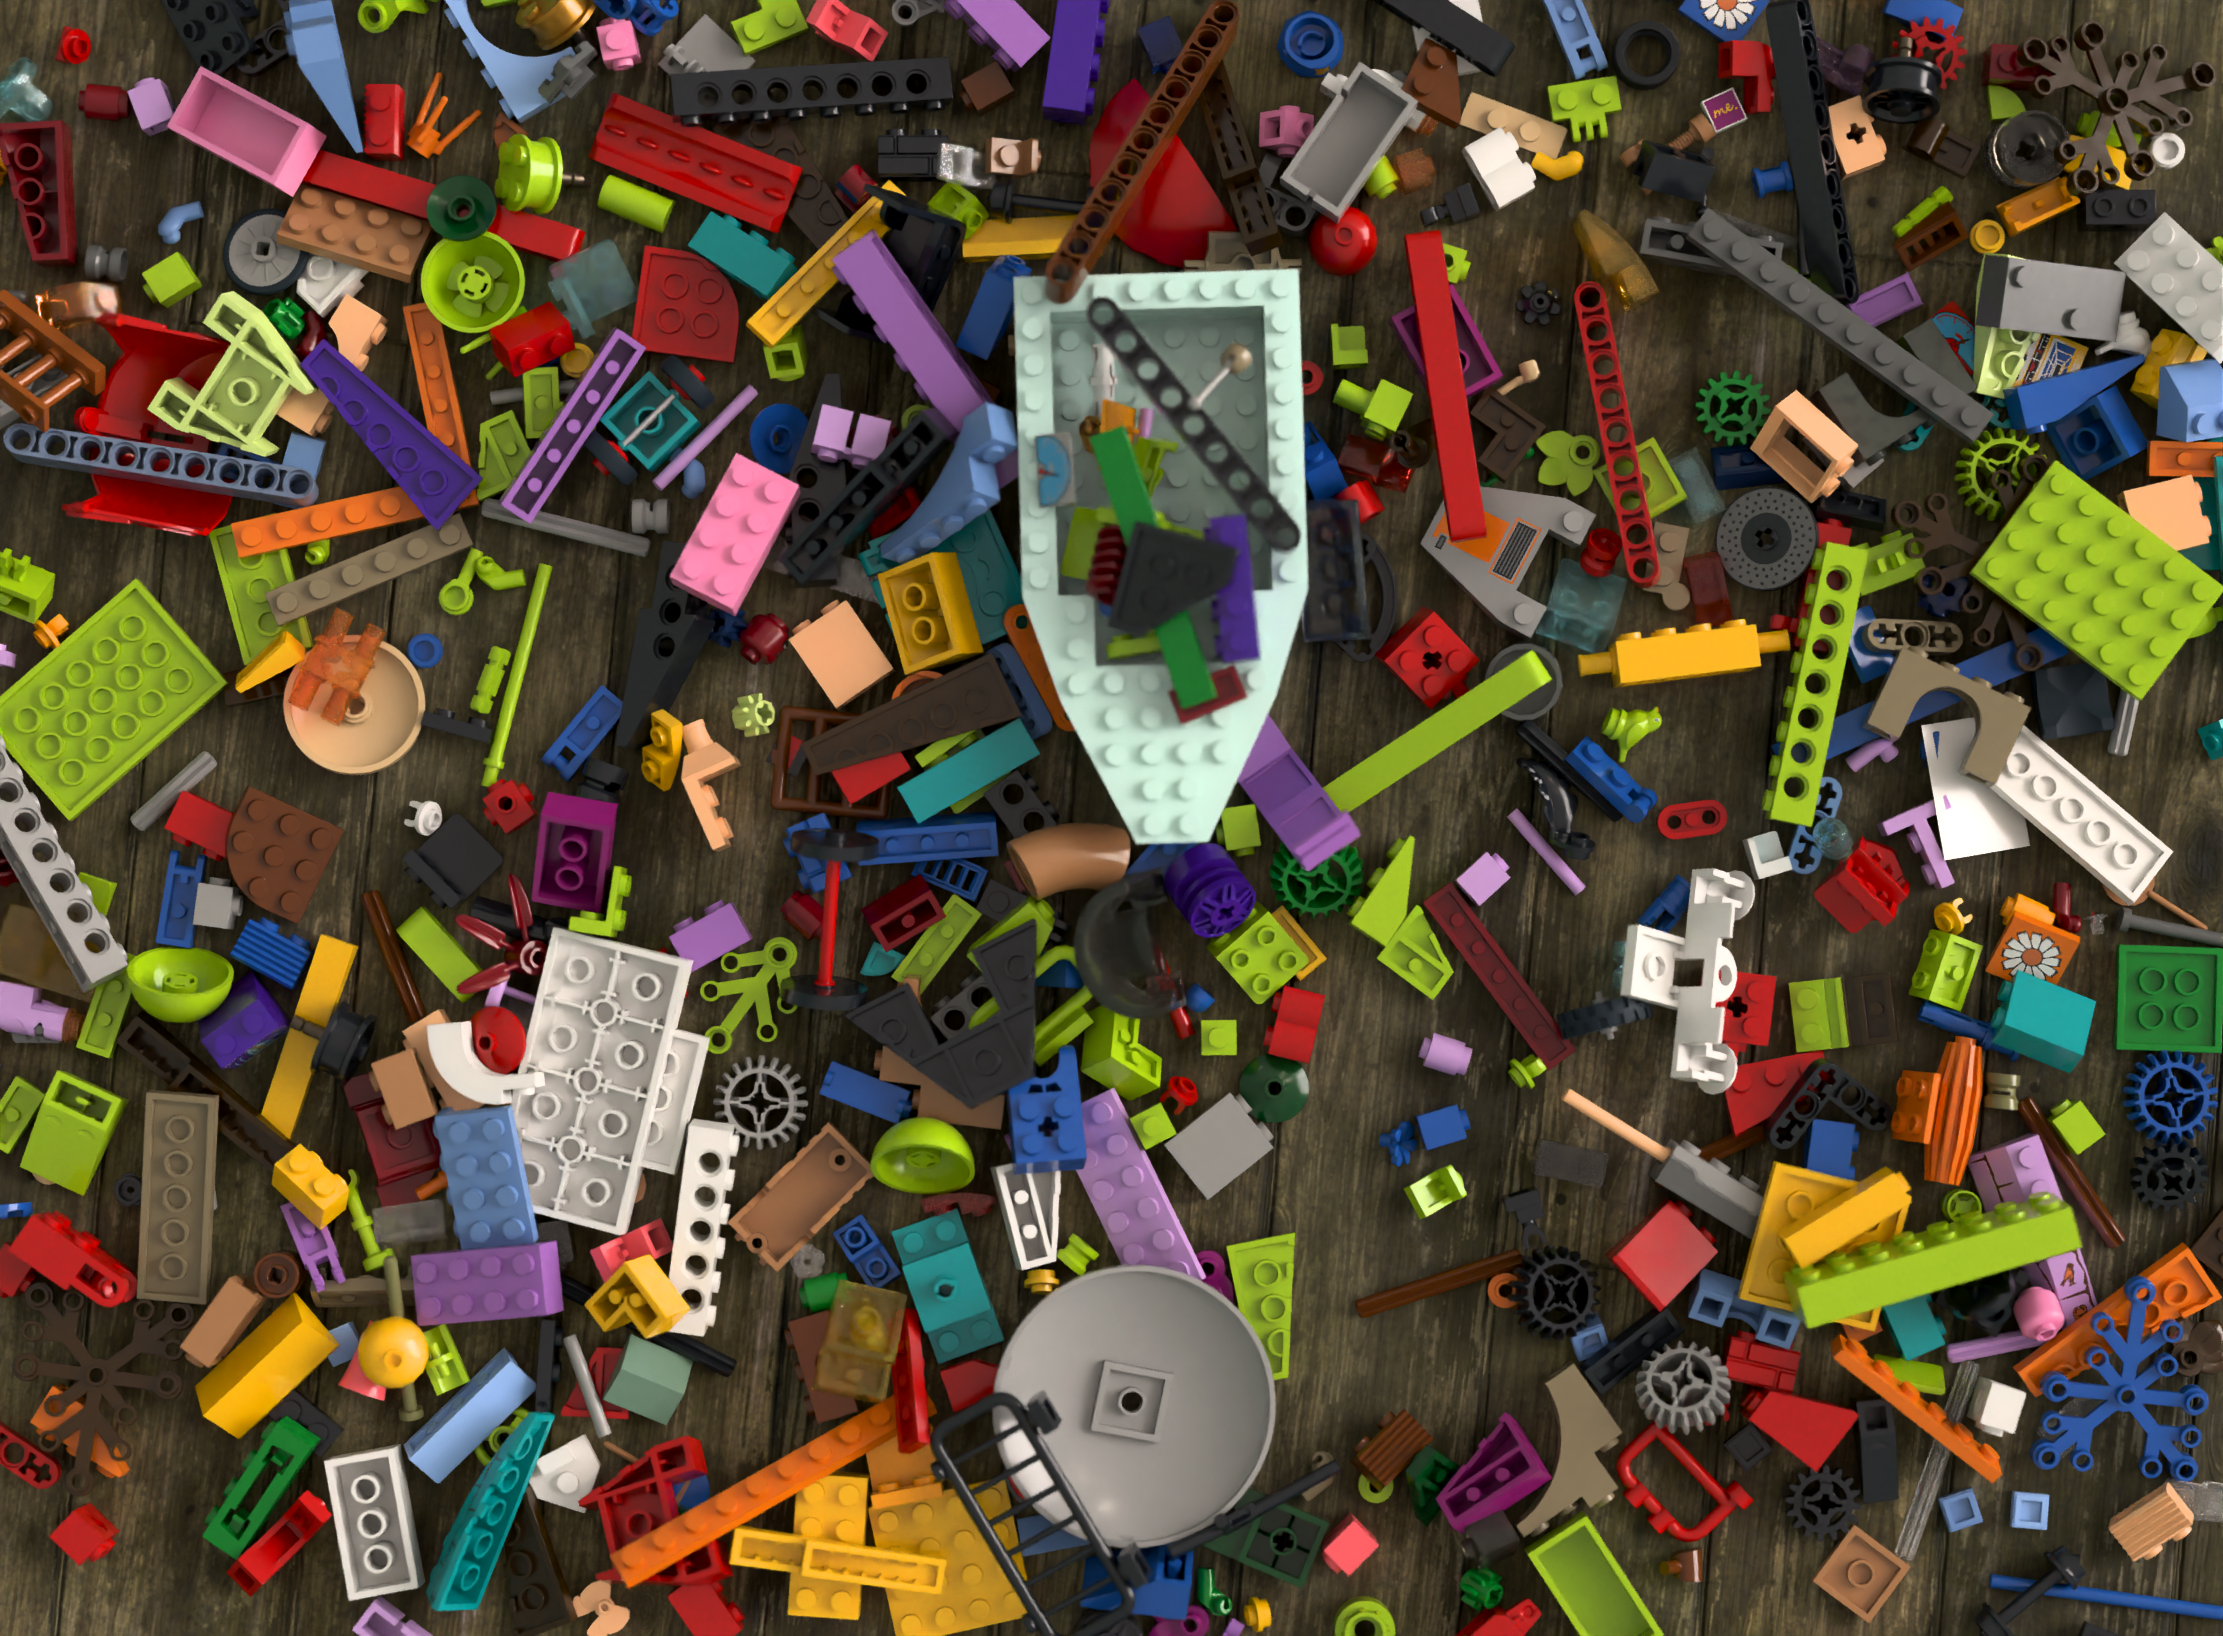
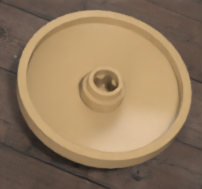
M346 635L320 643L305 654L304 660L296 664L286 684L283 708L289 733L297 747L307 758L318 766L334 773L366 775L388 768L399 761L412 748L423 727L421 721L426 710V703L421 679L412 663L403 653L377 638L362 635Z

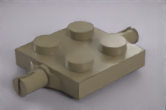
M1207 231V251L1204 260H1183V272L1299 269V273H1301L1302 259H1281L1278 247L1251 257L1245 246L1241 231Z

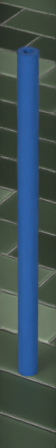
M1990 1574L1989 1588L2024 1592L2037 1580ZM2056 1583L2043 1594L2045 1596L2223 1620V1606L2083 1586H2078L2074 1591L2068 1584Z

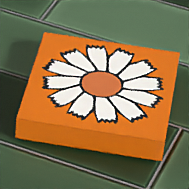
M2014 911L1985 965V972L2010 981L2017 970L2057 985L2080 943V937Z

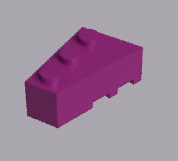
M1506 1412L1498 1420L1500 1423L1487 1439L1484 1438L1477 1446L1479 1449L1469 1462L1460 1467L1436 1497V1501L1452 1528L1464 1536L1469 1535L1552 1479L1519 1422Z

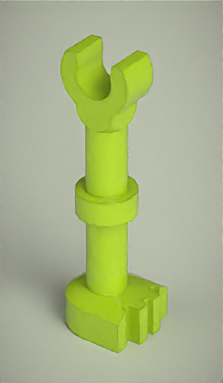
M350 1169L348 1172L351 1182L347 1185L349 1189L347 1205L354 1220L351 1223L354 1232L358 1231L367 1254L362 1263L366 1273L384 1267L383 1261L386 1256L395 1257L392 1248L380 1251L371 1225L374 1223L371 1216L366 1215L359 1197L358 1185L360 1183V1176L355 1169Z

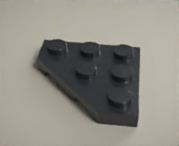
M1135 521L1107 626L1138 635L1148 634L1230 586L1241 549Z

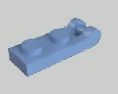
M1542 0L1568 62L1573 79L1583 78L1586 72L1593 69L1600 71L1607 68L1606 57L1582 0ZM1588 47L1590 56L1580 60L1577 50Z

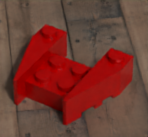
M687 1435L656 1445L645 1452V1456L634 1464L627 1465L619 1471V1474L602 1487L598 1486L578 1501L580 1507L592 1511L600 1510L610 1555L679 1517L672 1486L708 1475L700 1440ZM715 1539L637 1585L704 1586L732 1577L733 1573L728 1561L726 1544L724 1541ZM614 1565L611 1570L595 1574L596 1580L610 1584H625Z

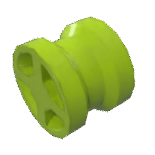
M1072 1233L1068 1238V1245L1063 1249H1059L1056 1256L1081 1276L1086 1272V1265L1090 1261H1095L1099 1254L1079 1236Z

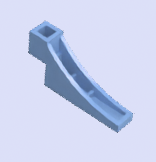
M985 402L963 418L964 425L960 436L937 482L913 515L893 535L880 544L881 556L883 558L898 562L899 564L917 559L934 547H937L942 541L961 530L966 524L985 513L990 507L1001 500L995 464L1018 448L1012 411Z

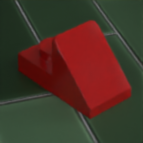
M913 487L868 527L873 540L902 526L921 505V501Z

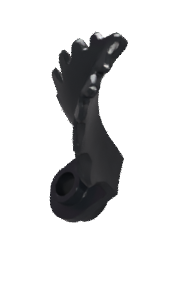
M1518 758L1516 764L1530 773L1532 779L1539 785L1538 792L1545 801L1543 815L1550 830V843L1563 848L1562 853L1566 857L1576 860L1589 859L1591 852L1595 851L1596 843L1586 833L1572 832V821L1577 810L1578 798L1574 794H1568L1570 783L1565 778L1558 779L1559 773L1553 767L1551 769L1548 768L1546 761L1537 763L1534 758Z

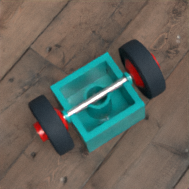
M673 354L660 367L669 377L670 385L675 390L672 388L668 390L648 371L599 419L618 439L617 443L619 445L617 446L613 441L605 440L595 430L589 434L583 443L596 457L592 463L606 477L611 473L622 485H629L638 475L637 471L628 463V456L623 450L626 452L630 451L653 474L678 447H681L702 426L680 402L681 397L679 395L685 400L692 401L702 410H705L715 400L713 393L703 384L706 378L692 364L687 367Z

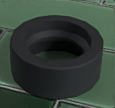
M1651 20L1636 22L1625 28L1615 42L1611 55L1613 69L1618 78L1631 88L1641 91L1656 89L1665 84L1676 70L1680 58L1679 43L1673 32L1661 23ZM1645 35L1659 40L1666 51L1665 64L1661 70L1647 76L1636 74L1631 70L1625 56L1628 44L1638 36Z

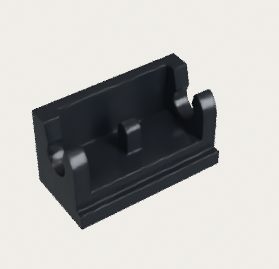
M1643 140L1642 148L1633 170V175L1640 176L1639 186L1702 203L1716 167L1702 154Z

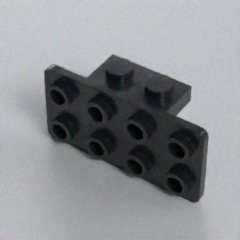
M160 0L198 69L202 66L222 76L252 52L253 42L243 24L252 23L261 16L254 4V0Z

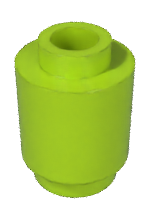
M1385 155L1363 186L1370 198L1377 195L1379 200L1397 190L1395 183L1400 179Z

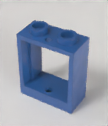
M1000 255L986 271L955 346L988 360L1002 343L1015 312L1014 277H1029L1032 271L1031 268L1025 266V262L1022 259L1013 255H1006V257Z

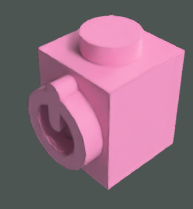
M609 17L599 22L600 26L596 27L603 62L608 70H627L634 67V64L642 63L635 28L631 20L627 18L618 20Z

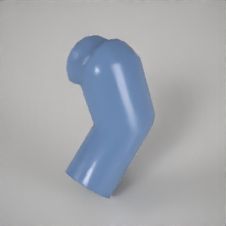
M195 201L172 207L168 210L158 225V234L162 236L164 243L174 244L178 242L181 235L179 229L184 222L204 217L200 202Z

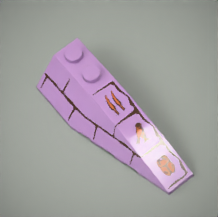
M2028 1133L1971 1154L1967 1165L1985 1213L1994 1211V1206L2003 1202L2014 1201L2017 1204L2029 1200V1195L2041 1191H2048L2049 1194L2053 1193L2063 1200L2038 1134ZM2080 1248L2020 1266L2023 1272L2030 1275L2028 1281L2032 1287H2042L2056 1295L2065 1318L2062 1330L2097 1306Z

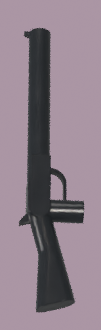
M1333 1459L1255 1503L1251 1502L1227 1516L1225 1514L1216 1515L1214 1518L1215 1524L1167 1545L1166 1552L1169 1559L1173 1562L1216 1538L1235 1532L1261 1517L1264 1513L1340 1473L1342 1470L1336 1459Z

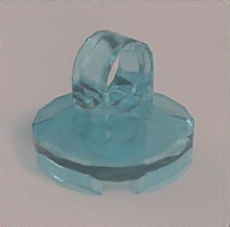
M26 56L16 60L7 69L11 73L3 81H0V118L12 109L28 122L46 121L53 110V103L45 94L31 84L37 73L38 66Z

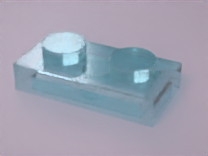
M1696 447L1668 461L1688 496V499L1684 500L1683 504L1694 526L1727 510Z

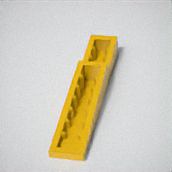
M326 934L320 935L294 1016L298 1015L305 1018L306 1021L309 1020L326 1028L336 1010L359 946ZM292 1028L289 1029L261 1113L289 1140L292 1138L315 1073L310 1071V1067L319 1040Z
M741 1525L732 1530L728 1555L729 1563L735 1565L800 1573L801 1576L937 1595H941L946 1567V1558Z

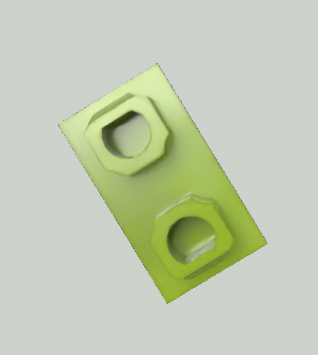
M442 1324L424 1332L423 1334L428 1342L429 1356L425 1369L436 1395L438 1396L470 1382L469 1375L447 1325Z

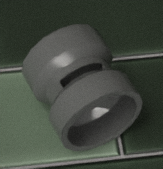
M90 244L85 257L86 278L99 280L102 277L108 276L112 282L123 283L128 269L127 249L114 247L109 251L101 245Z

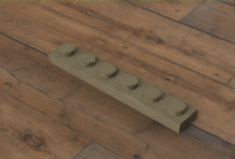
M460 513L452 515L439 530H436L432 525H428L264 594L278 626L281 627L471 548L473 543Z

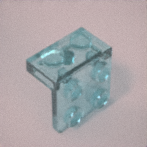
M605 239L548 266L553 278L552 281L548 282V285L556 301L564 300L568 310L562 313L570 322L571 331L578 329L582 339L595 334L592 321L637 301L638 290L614 241L611 239Z

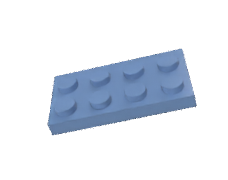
M512 1105L453 1111L452 1107L443 1108L434 1117L433 1132L435 1138L439 1139L440 1166L442 1171L446 1172L448 1181L447 1200L450 1205H453L455 1215L453 1223L454 1234L460 1239L461 1249L535 1243L539 1236Z

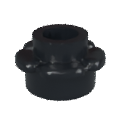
M131 1172L123 1174L113 1187L117 1201L125 1207H130L131 1205L139 1206L141 1204L142 1177H138L136 1173ZM129 1187L134 1188L133 1193L128 1192Z

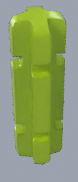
M1944 186L1936 189L1930 195L1931 198L1927 197L1905 216L1906 220H1900L1892 228L1895 236L1899 239L1937 207L1947 201L1951 202L1953 200L1951 192Z
M498 646L491 648L487 658L490 659V663L484 666L476 688L479 692L478 695H474L472 698L471 709L483 714L490 712L493 705L491 698L492 696L496 697L505 670H502L504 665H508L511 657V652Z

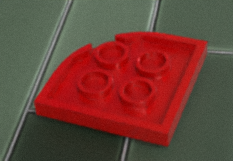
M645 245L632 338L646 347L644 352L663 355L673 354L677 357L735 364L740 331V311L736 295L724 275L712 263L696 254Z

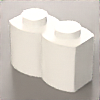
M1501 127L1469 144L1462 150L1466 162L1479 181L1495 211L1533 191L1535 188L1533 181L1536 180V175L1527 161L1522 163L1515 151L1519 150V146L1514 136L1509 131L1505 133Z

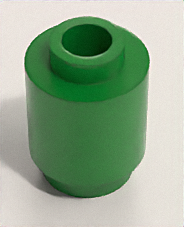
M835 1271L805 1279V1287L799 1288L804 1309L810 1307L813 1314L843 1306L845 1301L853 1299L846 1272L838 1274Z

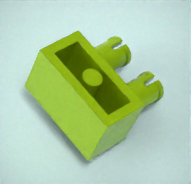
M1342 379L1333 402L1359 414V419L1362 420L1360 426L1366 428L1364 433L1371 438L1383 442L1384 438L1390 439L1391 435L1395 434L1413 393L1384 379H1381L1377 390L1373 389L1372 392Z

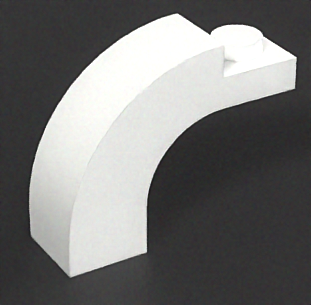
M471 1021L427 1025L429 1049L436 1068L444 1080L465 1097L486 1104H506L512 1102L511 1089H513V1096L534 1094V1087L545 1085L544 1071L500 1074L488 1069L475 1053Z

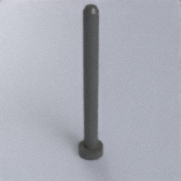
M2121 907L2117 915V931L2127 932L2129 928L2223 947V933L2133 915L2132 909Z

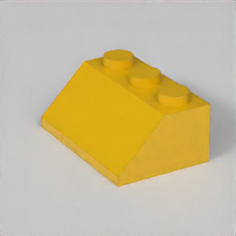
M931 552L877 574L905 675L955 664L984 653L956 552Z

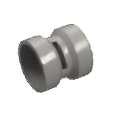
M633 499L632 531L634 534H644L647 530H655L658 534H669V499H657L654 503L646 502L644 499Z

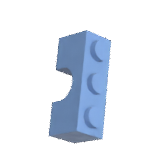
M1705 1268L1699 1271L1689 1295L1688 1317L1721 1328L1726 1318H1737L1754 1328L1756 1333L1755 1339L1788 1350L1790 1349L1801 1322L1792 1311L1739 1299L1737 1294L1741 1280Z

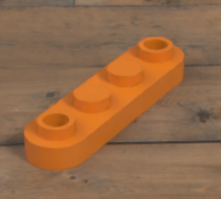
M1024 604L1012 605L1005 611L1002 618V625L1009 640L1034 683L1054 724L1065 731H1076L1071 721L1065 718V710L1059 699L1026 606ZM1024 615L1027 618V625L1020 629L1016 626V619Z

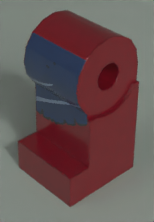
M858 164L853 165L838 180L836 186L839 189L834 193V196L853 215L873 196L863 190L865 183L879 187Z

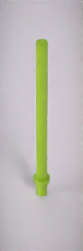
M539 563L489 756L488 758L484 757L483 764L486 767L481 785L485 787L493 785L497 781L499 769L504 768L505 762H502L553 568L546 564Z

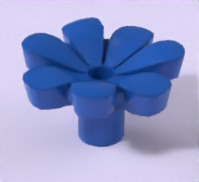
M1410 1121L1400 1122L1398 1129H1392L1390 1134L1382 1133L1379 1138V1145L1390 1148V1155H1392L1391 1163L1398 1167L1402 1163L1408 1165L1411 1157L1409 1150L1415 1151L1417 1148V1140L1411 1139L1415 1128L1414 1125H1411Z

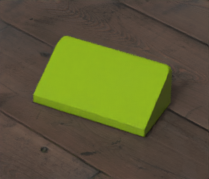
M1874 1354L1873 1360L1875 1362L1881 1360L1886 1363L1893 1371V1376L1902 1383L1904 1381L1910 1382L1919 1392L1936 1395L1945 1394L1944 1372L1940 1365L1914 1360L1905 1361L1897 1357Z

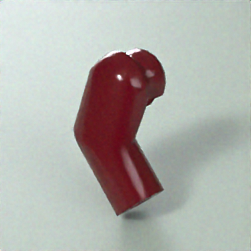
M315 310L302 315L308 332L301 343L295 347V355L302 362L322 339L328 341L322 318Z
M2062 882L2055 883L2053 886V912L2055 913L2057 928L2077 934L2081 929V918L2078 915H2070L2071 885Z

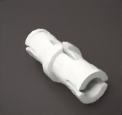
M1103 343L1092 344L1093 368L1092 376L1089 377V384L1093 385V416L1101 417L1102 399L1114 401L1115 384H1118V376L1114 375V356Z

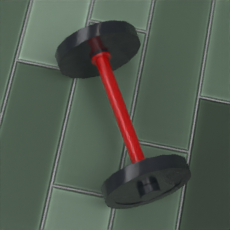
M831 828L803 829L793 832L791 836V850L794 853L808 858L827 860L818 975H798L783 979L780 985V998L792 1005L810 1009L849 1010L859 1008L867 1002L868 987L853 979L832 976L841 862H857L877 858L879 839L862 832Z

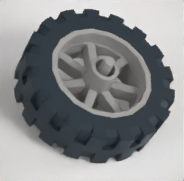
M1602 991L1595 992L1597 999L1592 1000L1593 1005L1556 1014L1563 1040L1600 1031L1601 1035L1606 1034L1608 1040L1615 1039L1613 1032L1618 1030L1617 1026L1654 1017L1650 1003L1626 996L1610 1000L1609 996L1603 997Z

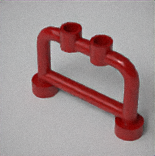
M1655 1420L1622 1450L1617 1459V1475L1627 1488L1622 1494L1636 1509L1643 1505L1651 1513L1647 1521L1660 1534L1667 1530L1679 1541L1687 1543L1699 1541L1708 1535L1736 1507L1740 1506L1745 1510L1754 1501L1736 1480L1724 1489L1677 1438L1669 1432L1668 1424L1659 1429L1656 1426ZM1655 1438L1669 1450L1719 1504L1693 1528L1688 1529L1681 1526L1630 1470L1631 1461Z

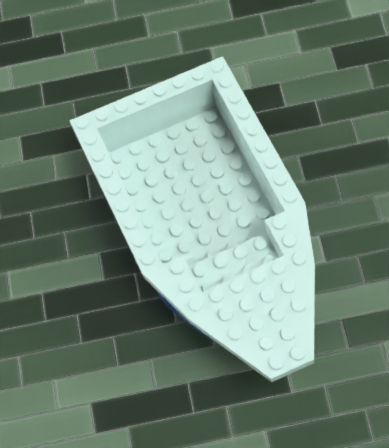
M1299 269L1088 275L1075 297L1065 304L1054 303L1046 297L1044 291L1045 276L1014 277L1022 597L1061 704L1136 844L1208 842L1276 697L1308 591ZM1057 279L1056 281L1065 282L1066 280ZM1098 297L1110 298L1118 305L1192 396H1197L1222 369L1220 357L1231 343H1239L1250 352L1252 363L1246 370L1240 374H1230L1228 372L1202 400L1201 408L1301 530V539L1296 550L1290 554H1279L1268 545L1247 519L1262 661L1234 664L1248 698L1184 725H1181L1168 695V691L1175 689L1163 652L1108 660L1105 645L1112 643L1111 637L1132 634L1133 639L1147 637V635H1138L1107 626L1109 618L1107 616L1104 617L1099 611L1100 608L1098 606L1100 602L1094 600L1086 593V581L1066 577L1060 571L1074 510L1078 507L1098 510V506L1110 509L1111 500L1101 471L1098 470V462L1089 437L1100 434L1101 417L1093 416V385L1089 384V377L1092 376L1093 368L1092 344H1102L1103 342L1090 328L1087 319L1088 305ZM1100 307L1094 312L1093 318L1097 323L1106 324L1111 321L1114 314L1109 308ZM1122 335L1116 340L1115 345L1120 351L1127 352L1135 347L1136 341L1130 335ZM1114 357V375L1118 376V384H1115L1114 402L1136 409V429H1138L1140 408L1153 409L1151 437L1168 439L1179 443L1175 454L1167 451L1159 465V468L1164 469L1165 473L1160 483L1156 486L1150 500L1154 511L1165 514L1164 520H1167L1174 526L1203 531V528L1210 527L1209 518L1244 515ZM1151 362L1143 363L1138 369L1139 375L1144 379L1156 377L1159 371L1158 367ZM1167 390L1162 394L1161 401L1165 406L1175 407L1181 402V395L1175 390ZM1191 417L1184 422L1183 427L1188 434L1197 435L1204 429V424L1199 418ZM1071 432L1075 506L1040 508L1035 436ZM1212 445L1208 448L1206 456L1210 461L1217 463L1226 458L1227 452L1220 445ZM1241 472L1234 473L1229 478V484L1235 490H1243L1250 483L1248 476ZM1258 500L1252 505V512L1259 518H1266L1272 513V507L1267 501ZM1280 528L1274 534L1276 542L1282 546H1288L1295 540V535L1289 528ZM1217 593L1188 610L1210 674L1233 665H1226L1223 656L1217 657L1215 635H1221L1220 620L1213 621L1211 599H1217Z

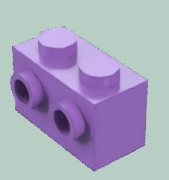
M720 900L704 909L707 916L694 922L692 917H689L673 926L676 933L669 936L681 958L693 960L691 972L753 939L733 902L725 905Z

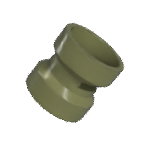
M1985 1072V1084L1988 1086L1987 1094L1983 1096L1982 1107L2018 1110L2019 1100L2016 1097V1089L2020 1086L2021 1075ZM1994 1090V1091L2011 1092V1094H2010V1095L1992 1094V1091Z

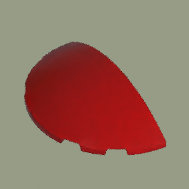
M1136 78L1126 84L1111 99L1104 109L1097 128L1094 129L1088 156L1090 159V186H1094V188L1151 100ZM1175 134L1114 234L1130 249L1156 259L1159 264L1183 268V260H1204L1207 251V231L1238 230L1204 174L1178 135Z

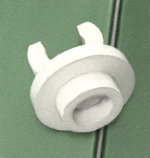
M418 801L410 802L409 806L417 808L415 820L405 819V825L415 828L421 835L429 836L433 834L442 822L439 804L433 801H426L424 803Z

